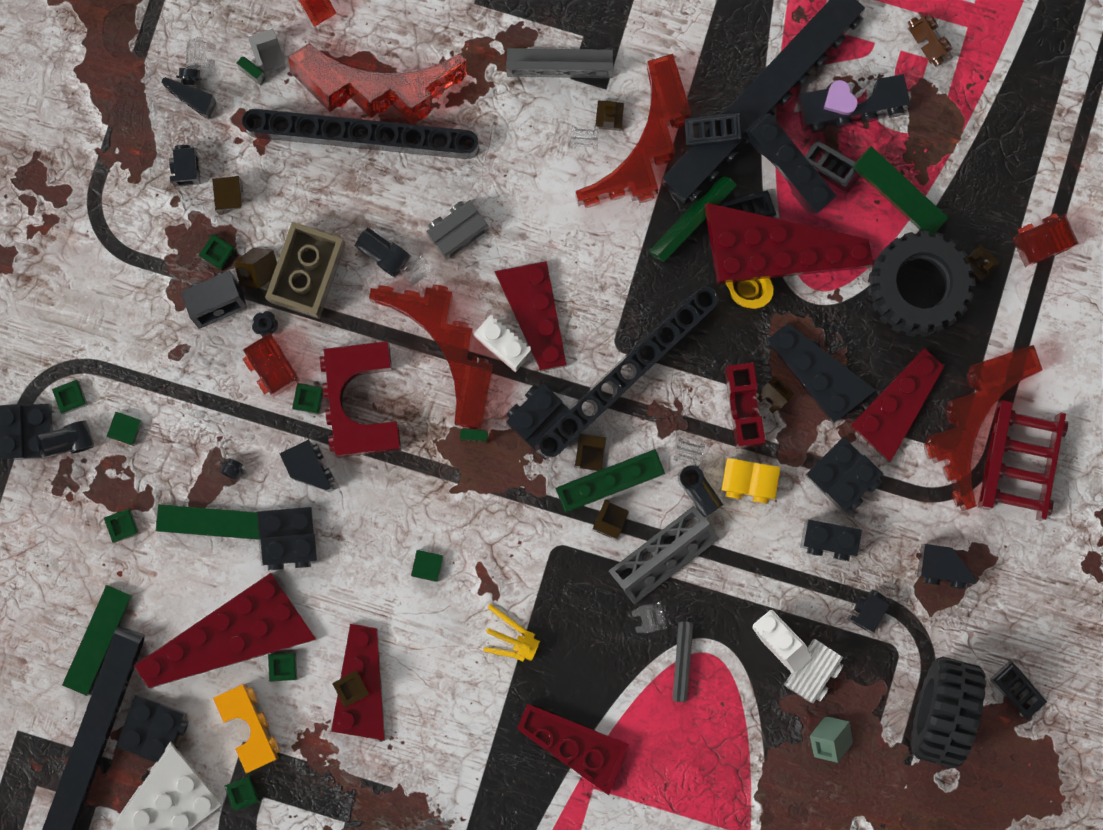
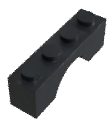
M904 74L877 79L872 95L866 101L857 104L854 112L849 115L824 109L828 94L826 89L802 93L797 98L803 131L810 130L811 133L824 131L826 126L836 125L837 128L852 125V121L857 120L868 123L878 120V116L887 114L889 118L903 115L904 111H907L910 106Z
M771 114L760 115L742 131L756 151L766 157L784 176L791 188L792 195L807 213L817 214L837 196Z

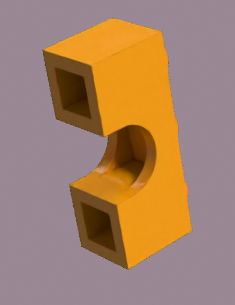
M242 684L213 697L223 723L239 718L246 721L250 727L251 732L248 741L235 748L246 773L279 759L277 753L281 752L275 737L270 738L266 728L269 727V722L264 712L259 713L255 703L258 702V697L253 687L248 688L247 684Z

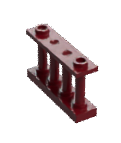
M1002 400L997 403L977 508L990 510L993 509L994 505L1002 503L1036 510V520H1047V516H1051L1054 501L1050 500L1061 439L1066 436L1068 431V421H1065L1066 413L1055 415L1054 421L1015 413V410H1012L1013 402ZM1017 424L1051 431L1050 445L1045 447L1011 440L1010 436H1007L1008 427ZM1011 450L1047 458L1045 472L1043 474L1005 466V463L1002 462L1003 453ZM1004 476L1042 484L1039 500L1000 492V489H997L999 478L1002 479Z

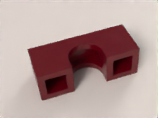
M754 362L726 366L724 372L736 449L763 446L766 441L762 416L759 414L757 403L758 388Z

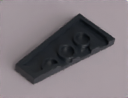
M789 323L766 340L833 424L876 391Z

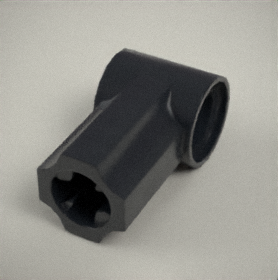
M368 227L361 233L354 245L362 253L376 261V264L394 278H396L411 257L403 248L393 242L389 243Z
M86 420L74 422L64 426L63 429L36 436V446L42 459L71 452V454L80 453L94 447Z
M689 465L679 471V485L684 488L704 517L723 505L699 467ZM687 470L694 471L698 476V480L694 485H688L684 481V474Z

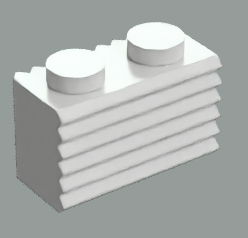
M490 315L474 333L477 341L515 372L531 355L530 346L527 347L526 343H522V339L518 340V336L510 333V329L502 326V323L494 319L493 315Z
M769 610L753 624V630L760 640L791 673H796L812 659L813 655L805 643L773 610Z
M813 639L808 646V650L813 655L812 659L799 671L791 673L784 683V686L810 703H814L815 700L820 702L829 689L825 686L830 677L835 679L843 668V665L840 663L843 658L816 639Z

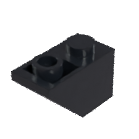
M308 439L279 453L290 478L326 492L334 490L331 484L335 482V479L329 467L323 468L320 459L324 458L317 443L313 445Z
M930 544L921 545L917 577L924 578L923 583L940 585V581L951 582L950 587L967 589V585L975 584V577L953 548Z

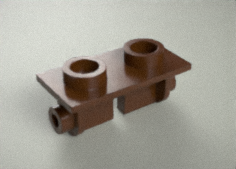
M919 12L918 14L921 19L918 20L917 17H914L907 23L910 26L908 30L918 44L925 39L928 40L929 43L923 46L921 50L929 63H933L937 67L944 62L942 57L953 58L950 53L953 48L945 36L941 38L936 31V28L939 26L931 14L926 15V13Z

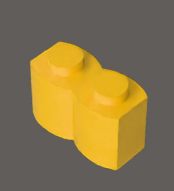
M727 458L721 491L726 492V497L742 500V495L753 497L752 502L769 504V500H775L781 467Z

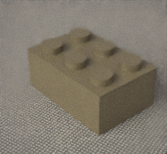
M292 222L265 296L268 302L320 319L346 246L343 238Z

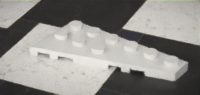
M170 742L162 757L150 770L151 772L146 780L138 787L117 817L116 823L111 830H190L219 808L221 801Z

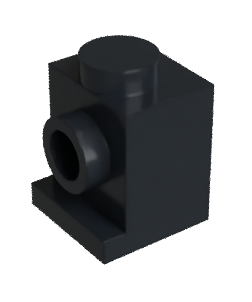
M190 145L175 146L173 158H169L170 172L175 174V176H170L172 185L179 187L201 184L198 152L195 148H191Z
M871 589L866 597L861 596L853 609L857 612L856 615H849L847 620L869 633H874L890 604L884 601L886 598L884 595Z

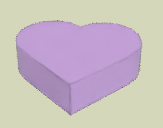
M843 80L833 82L829 88L824 109L843 115L853 113L857 107V99L850 93L849 85Z

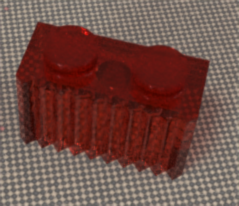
M1056 213L1042 219V225L1034 227L1033 224H1028L1017 230L1019 234L1013 238V242L1025 268L1072 249L1079 244L1066 215L1058 217Z
M271 333L243 349L246 356L242 359L250 372L256 370L260 377L256 382L264 395L269 392L274 398L301 381Z

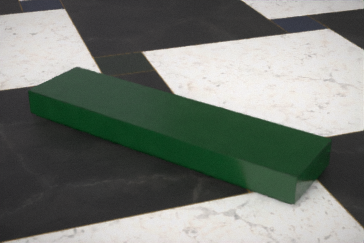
M872 146L868 147L852 166L920 231H929L930 235H934L948 219L938 207Z
M720 176L648 252L654 258L663 262L666 261L706 219L705 205L707 203L719 205L736 188L737 184L731 178Z
M656 449L558 486L555 489L563 510L567 513L665 475V471Z
M158 504L156 532L259 540L257 512Z
M109 585L105 586L62 686L89 696L104 662L114 632L120 626L132 595Z

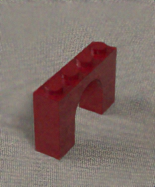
M388 341L323 349L324 356H320L321 372H326L327 382L322 384L324 399H329L330 409L325 410L327 426L332 425L333 436H328L330 452H335L337 458L401 451L399 424L397 421L368 425L359 424L347 417L342 404L345 388L356 377L365 374L393 371Z

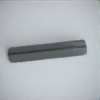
M681 621L678 624L673 701L687 702L693 636V623Z

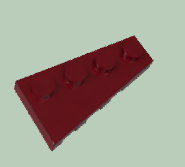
M547 261L494 271L526 342L531 348L532 355L540 372L567 367Z
M924 348L850 427L890 463L944 366Z
M350 624L341 678L357 670L370 695L346 708L337 695L331 732L385 741L378 628Z
M527 704L517 730L609 796L629 744Z

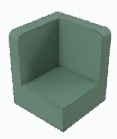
M824 717L810 735L814 757L836 763L841 760L853 744L849 721Z

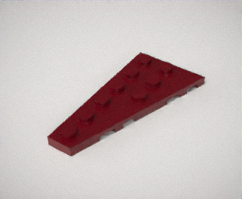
M710 203L705 205L717 284L870 268L873 265L869 239Z
M269 573L142 659L134 667L147 687L151 689L300 644L316 641L317 639L274 576Z

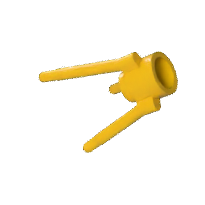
M489 604V610L523 636L518 635L517 639L487 628L486 633L514 645L512 650L516 652L484 647L483 651L516 658L522 662L525 658L531 661L540 642L534 639L535 634L525 630L499 609Z

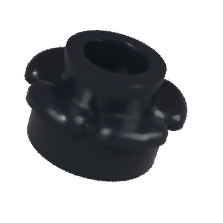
M179 68V75H176V78H180L181 83L185 85L197 86V81L202 80L199 69Z
M259 312L253 317L252 329L255 334H260L262 337H270L278 329V321L275 320V315L272 312ZM267 322V326H263L262 323Z
M228 458L227 462H220L222 466L219 472L231 479L239 481L241 475L245 474V471L242 470L243 464L234 459Z

